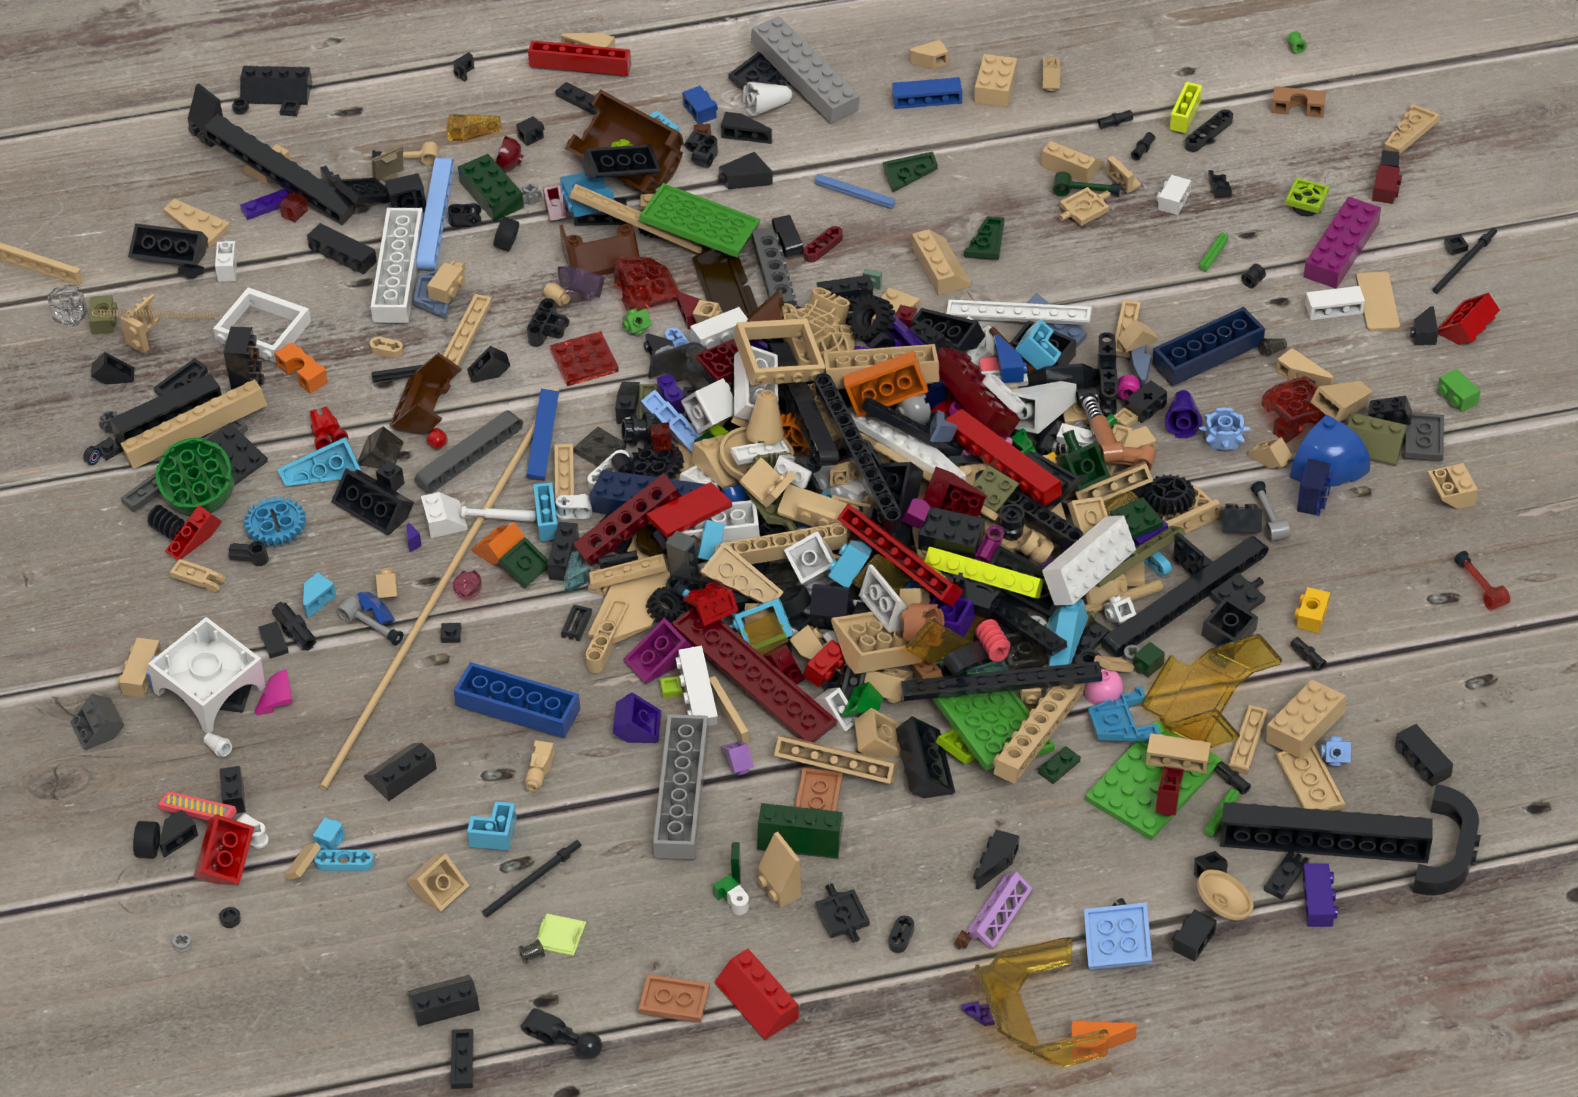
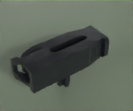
M941 572L964 590L959 598L973 600L975 615L991 619L993 611L1002 601L1001 589L994 592V589L989 585L965 578L961 572L958 575ZM930 592V598L933 600L935 595Z

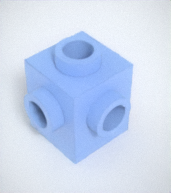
M1330 736V740H1325L1324 745H1321V757H1324V760L1329 762L1331 766H1341V762L1351 763V742L1349 740H1342L1340 736Z

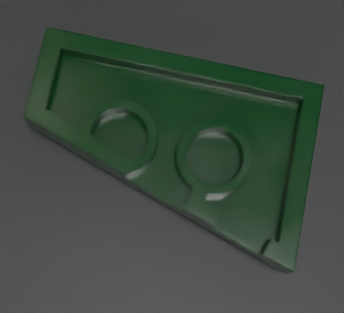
M987 216L978 229L975 238L973 237L970 241L969 247L964 250V257L999 259L1005 218Z

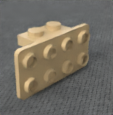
M789 484L784 491L777 514L812 527L841 523L837 518L847 503ZM847 528V536L849 538L852 531Z

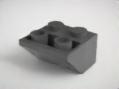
M91 694L71 720V724L85 750L113 740L124 726L111 698Z

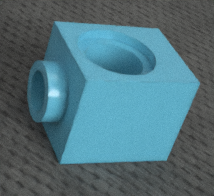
M328 818L323 819L313 834L314 843L317 842L321 846L320 850H336L345 837L343 824Z

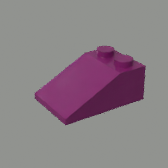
M663 618L623 660L647 684L677 667L675 658L679 657L678 650L693 646L666 618Z

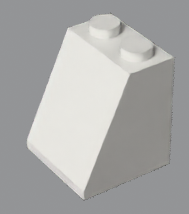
M724 378L695 391L681 400L698 434L734 416V397L729 384L725 382Z

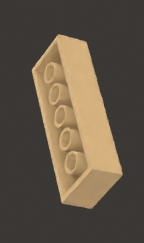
M935 344L823 352L826 368L824 373L831 376L838 390L845 389L843 376L914 351L927 384L939 382V361Z

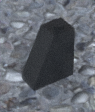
M754 151L719 166L718 180L728 190L768 186L773 184L772 170Z

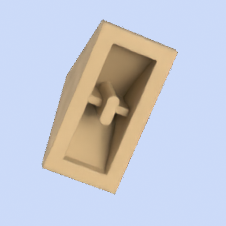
M1133 320L1117 338V342L1125 352L1158 341V337L1149 326Z

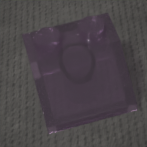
M558 266L560 286L567 289V293L574 295L579 293L582 294V298L588 300L600 298L605 280L604 276L577 267Z

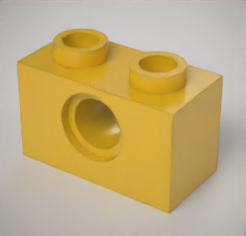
M1307 587L1306 593L1300 597L1299 605H1301V608H1297L1295 612L1296 628L1320 633L1329 606L1330 592Z

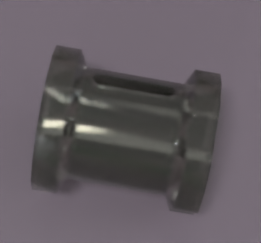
M539 939L525 947L519 946V953L524 964L539 956L545 957V952Z

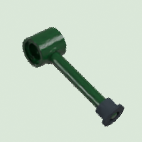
M1062 171L1055 174L1053 192L1058 196H1066L1070 193L1071 188L1085 189L1088 187L1090 190L1095 191L1108 190L1111 194H1118L1119 196L1121 182L1119 184L1112 183V185L1072 181L1069 173Z

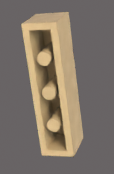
M1144 461L1114 473L1110 477L1083 490L1076 491L1075 494L1078 500L1102 496L1103 501L1153 482V479Z

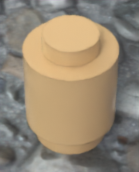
M548 283L545 286L543 294L546 298L553 299L557 305L564 306L570 301V291L557 283Z

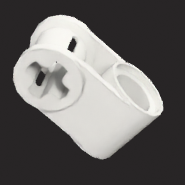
M561 495L556 498L555 504L558 507L556 516L558 519H588L591 517L592 506L589 495Z
M243 813L236 821L254 826L250 845L256 849L264 848L269 843V838L265 834V825L248 814Z

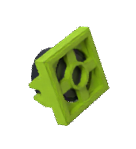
M1296 178L1285 199V205L1292 206L1293 210L1301 216H1312L1316 213L1319 214V212L1322 213L1330 187Z

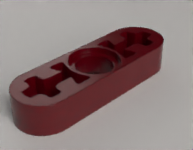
M832 226L804 248V259L807 262H816L843 240L842 228ZM822 242L827 243V245L821 246L819 244Z

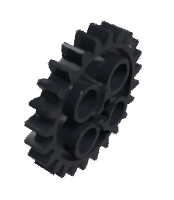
M661 441L657 445L654 442L649 447L645 445L644 449L638 448L639 452H632L633 457H629L635 466L634 474L659 477L664 473L668 479H676L675 474H681L680 469L684 468L683 463H685L679 447H675L674 444L669 445L668 442L662 445Z

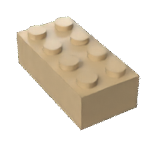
M1311 680L1267 724L1266 742L1301 759L1345 713L1346 695Z

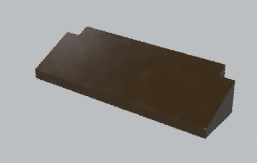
M709 248L692 257L707 300L719 303L723 313L739 307L748 318L758 308L750 286H744L748 279L739 256L738 258L729 255L725 256L723 252Z

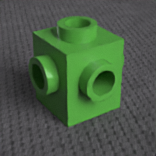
M636 308L626 312L627 315L622 317V326L628 334L634 333L636 336L644 333V328L652 326L646 308L639 311Z

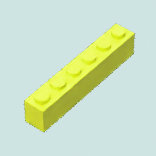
M934 547L928 548L925 559L926 562L938 570L956 575L961 572L965 578L1034 598L1040 597L1044 579Z

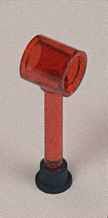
M1461 551L1455 556V563L1465 567L1486 591L1483 593V601L1489 610L1492 611L1510 603L1508 590L1502 585L1496 588L1492 587L1471 563L1467 551Z

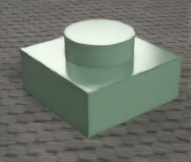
M864 269L863 276L870 275L873 288L881 289L882 272Z

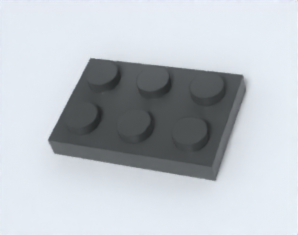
M1412 412L1411 424L1406 427L1405 458L1443 461L1444 415Z

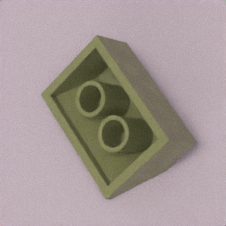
M1351 412L1347 426L1359 436L1366 446L1370 461L1396 467L1405 441L1407 425Z

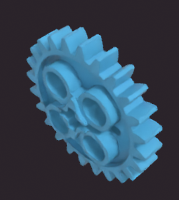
M276 496L273 497V500L266 497V502L259 500L260 505L253 504V509H248V514H245L244 527L246 533H248V538H252L253 542L261 541L266 543V547H269L270 544L276 547L277 543L284 546L285 541L291 543V538L298 539L297 534H302V529H305L306 516L305 511L302 510V505H298L297 501L291 502V498L285 501L284 496L277 500ZM270 511L274 512L275 519L280 532L276 531L275 523Z

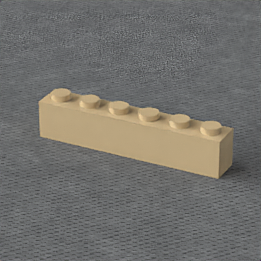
M785 735L778 736L774 756L889 784L895 783L899 766L898 762Z

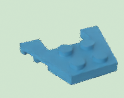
M1142 686L1136 687L1132 693H1122L1121 697L1113 702L1106 700L1088 708V715L1098 740L1149 742L1150 733L1161 734L1157 724L1136 727L1128 706L1147 703Z

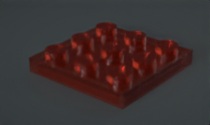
M601 331L549 345L551 354L566 386L619 372V367Z

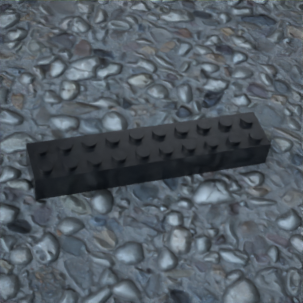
M1224 802L1220 847L1278 852L1293 850L1295 853L1428 864L1433 839V819Z

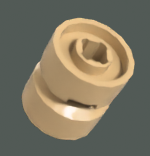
M1033 529L1023 536L1017 546L1018 551L1025 556L1030 555L1029 558L1039 564L1046 561L1054 548L1046 539L1041 540V536Z

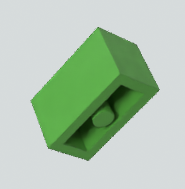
M1458 369L1439 377V393L1460 412L1479 403L1481 391Z

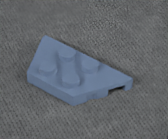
M439 269L430 273L420 274L413 299L414 305L447 318L450 302L446 304L430 299L428 296L427 285Z

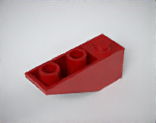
M198 505L165 551L176 560L183 559L209 539L222 521Z

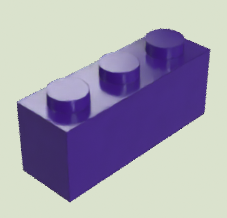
M1304 863L1302 879L1307 927H1333V920L1338 915L1337 906H1333V901L1336 900V891L1331 887V884H1334V873L1330 872L1329 863Z

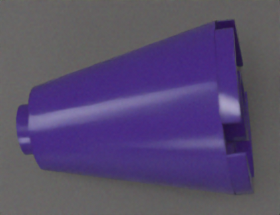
M1181 390L1173 397L1165 417V427L1169 433L1171 432L1177 438H1189L1196 435L1199 427L1202 426V416L1191 393Z

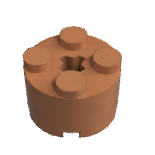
M913 603L907 610H903L901 618L904 622V640L911 643H938L941 639L939 633L944 630V614L942 609H938L937 604Z

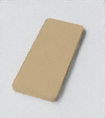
M1358 273L1356 279L1365 299L1364 317L1367 330L1386 331L1400 329L1389 273Z

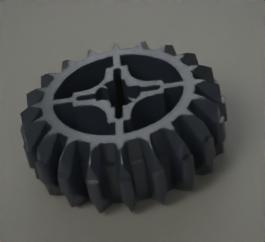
M1163 474L1162 477L1156 476L1153 482L1146 484L1143 497L1159 515L1166 514L1168 516L1173 514L1175 516L1176 513L1182 514L1183 511H1188L1192 507L1195 493L1193 485L1185 477L1179 478V475L1172 476L1170 474L1165 476Z

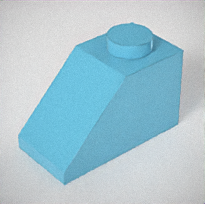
M316 573L304 583L303 606L307 618H310L336 597L334 583L320 573Z

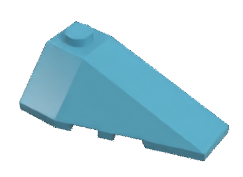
M344 437L277 470L284 485L291 486L341 480L345 468L358 469L360 471L361 468L347 437Z
M1079 599L1073 605H1059L1051 614L1046 628L1066 640L1067 648L1054 656L1048 654L1049 666L1071 664L1088 620L1083 599Z

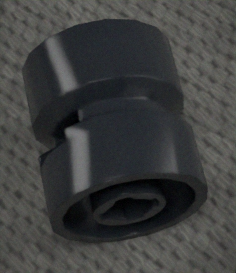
M1008 504L1000 509L999 526L1004 530L1003 539L1014 541L1023 535L1025 513L1018 505Z

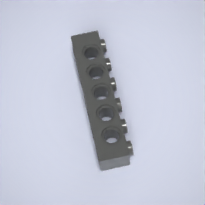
M773 227L752 230L753 247L768 298L781 289L784 303L793 306L797 305L796 295H792L793 285L792 282H789V271L785 270L786 261L785 258L781 257L783 256L782 247L778 246V234L774 233Z

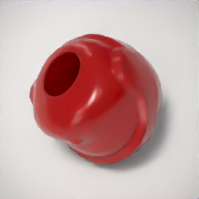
M438 428L433 429L427 437V444L433 449H441L448 442L446 433Z

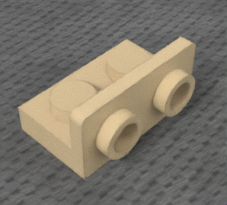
M1114 156L1107 158V175L1117 184L1121 182L1120 187L1126 193L1141 187V183L1121 161H1118Z

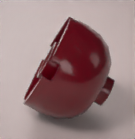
M505 135L495 161L503 171H511L517 164H521L524 155L521 154L520 144L515 139Z

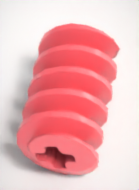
M989 619L979 624L975 629V634L989 658L995 662L1004 660L1008 656L1010 642L998 623L993 619Z

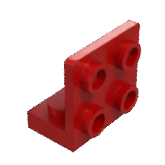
M716 582L705 585V588L701 590L690 591L687 596L683 597L684 602L696 607L701 625L703 626L739 611L733 591Z

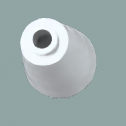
M747 82L748 85H744L743 102L747 103L748 108H746V112L750 116H757L789 103L792 98L791 89L783 85Z

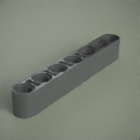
M509 410L504 411L420 470L415 476V483L428 493L436 491L518 433L523 426V420Z

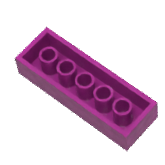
M1348 196L1305 261L1304 278L1337 289L1378 226L1381 207Z

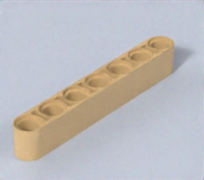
M835 523L725 543L747 562L756 564L788 558L784 549L817 531L831 550L841 549L844 544H848L847 527L844 524ZM718 544V545L716 546L715 552H716V550L720 547L721 544Z

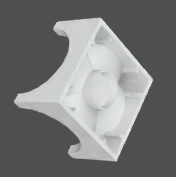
M207 617L148 663L153 692L160 696L165 692L166 688L180 696L195 713L202 730L206 734L214 730L215 717L220 707L234 691L248 684H253L254 688L259 692L266 687L261 658Z

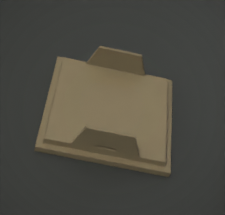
M403 146L371 159L372 177H375L377 180L383 179L384 181L398 178L397 172L404 169Z

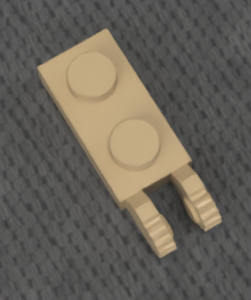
M179 559L169 572L172 578L202 588L205 587L211 592H217L220 589L216 583L223 584L225 582V577L222 574Z

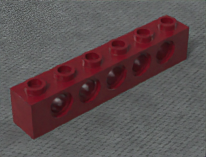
M663 473L573 544L590 566L599 563L598 557H604L609 552H613L624 540L630 539L633 533L648 524L647 513L682 495ZM659 495H662L659 500H656ZM643 507H647L645 511L641 512ZM632 518L629 523L625 524L628 519ZM616 530V533L610 536L611 532ZM598 542H601L600 546L595 547Z

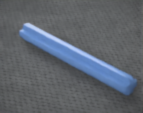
M817 174L815 177V183L888 208H893L895 205L894 198L821 174Z

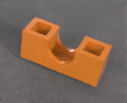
M291 342L274 353L277 366L287 375L297 371L299 385L307 392L312 393L327 383L326 369L322 365L317 364L313 357L305 354L301 347H297Z

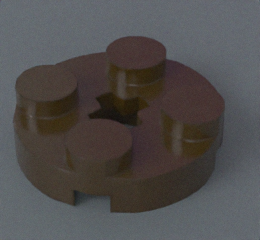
M648 524L644 528L639 529L636 537V547L649 557L667 554V549H662L658 541L651 540H657L653 533L658 529L653 527V524Z

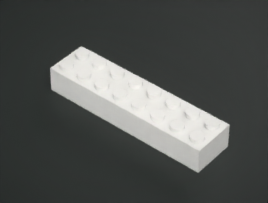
M387 208L371 301L373 322L409 323L417 273V253L424 220L422 208Z

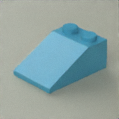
M852 540L848 545L844 544L839 551V554H841L838 561L834 559L828 568L831 571L828 577L844 587H850L869 558L873 547L868 543Z

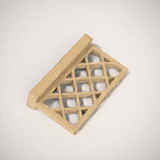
M1193 485L1194 492L1198 496L1194 499L1193 503L1195 505H1192L1188 512L1176 513L1175 516L1173 514L1168 516L1166 514L1159 515L1158 512L1157 514L1159 517H1163V520L1168 524V528L1170 526L1182 527L1185 533H1188L1221 518V503L1217 499L1211 500L1201 489Z

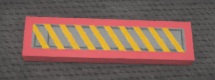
M170 791L157 804L159 810L176 813L182 809L189 817L209 821L216 814L231 819L237 812L235 806Z

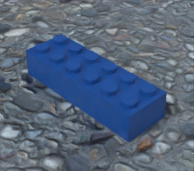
M472 662L469 663L454 689L455 704L458 707L565 738L580 711V700L577 693Z

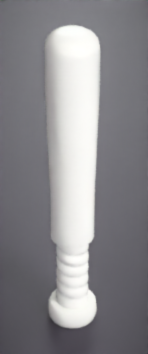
M462 506L461 517H466L467 515L482 516L485 518L535 522L537 520V512L532 510L470 509L466 506Z

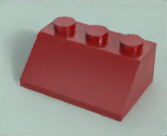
M1489 293L1463 300L1438 327V335L1458 345L1470 344L1477 339L1476 336L1486 329L1488 323L1495 320V315L1500 309Z
M217 814L209 819L194 878L215 884L239 885L254 826Z

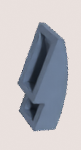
M1147 345L1131 351L1132 375L1138 378L1141 387L1147 383L1151 367V354H1146Z

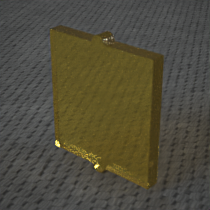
M774 612L743 628L750 640L749 644H752L761 655L789 641L783 630V624H780Z

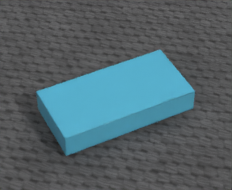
M705 520L697 558L709 560L712 557L716 546L721 544L725 524Z

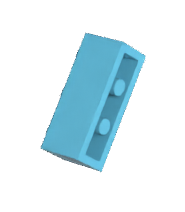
M552 482L533 484L540 541L554 540L558 526Z

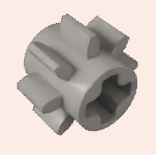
M528 183L522 186L523 203L534 205L539 202V198L542 195L541 190H538V185Z

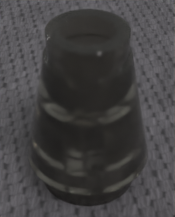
M1264 338L1258 344L1259 352L1261 355L1270 356L1286 349L1287 342L1285 338Z

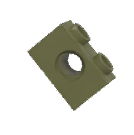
M112 295L90 297L89 325L92 334L114 332L117 318L116 315L113 317V310L116 313L118 307L117 302L113 301Z

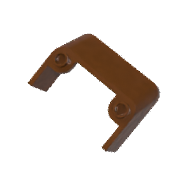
M626 222V224L617 228V236L583 243L582 238L578 235L566 236L563 224L559 225L561 247L570 274L574 279L581 280L630 270L640 265L634 226Z
M439 352L408 379L390 426L397 431L418 434L430 433L442 421V418L433 412L437 400L442 393L446 394L451 387L449 384L451 379L461 372L462 368Z

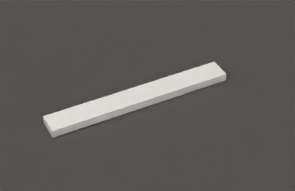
M948 300L946 314L962 318L969 316L974 320L1027 322L1030 320L1036 323L1041 319L1044 323L1090 325L1092 307Z

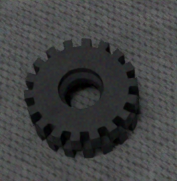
M874 295L861 297L862 301L858 300L856 302L857 306L852 307L854 312L850 313L849 316L852 317V320H849V324L852 325L850 330L853 332V335L869 343L881 332L890 335L889 330L894 328L892 322L896 320L893 317L895 315V310H892L894 308L888 300ZM874 315H876L875 321L871 325L872 318Z

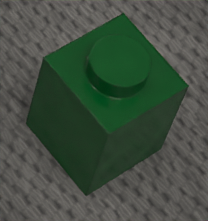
M1149 642L1134 655L1133 666L1135 670L1149 678L1164 665L1165 652Z

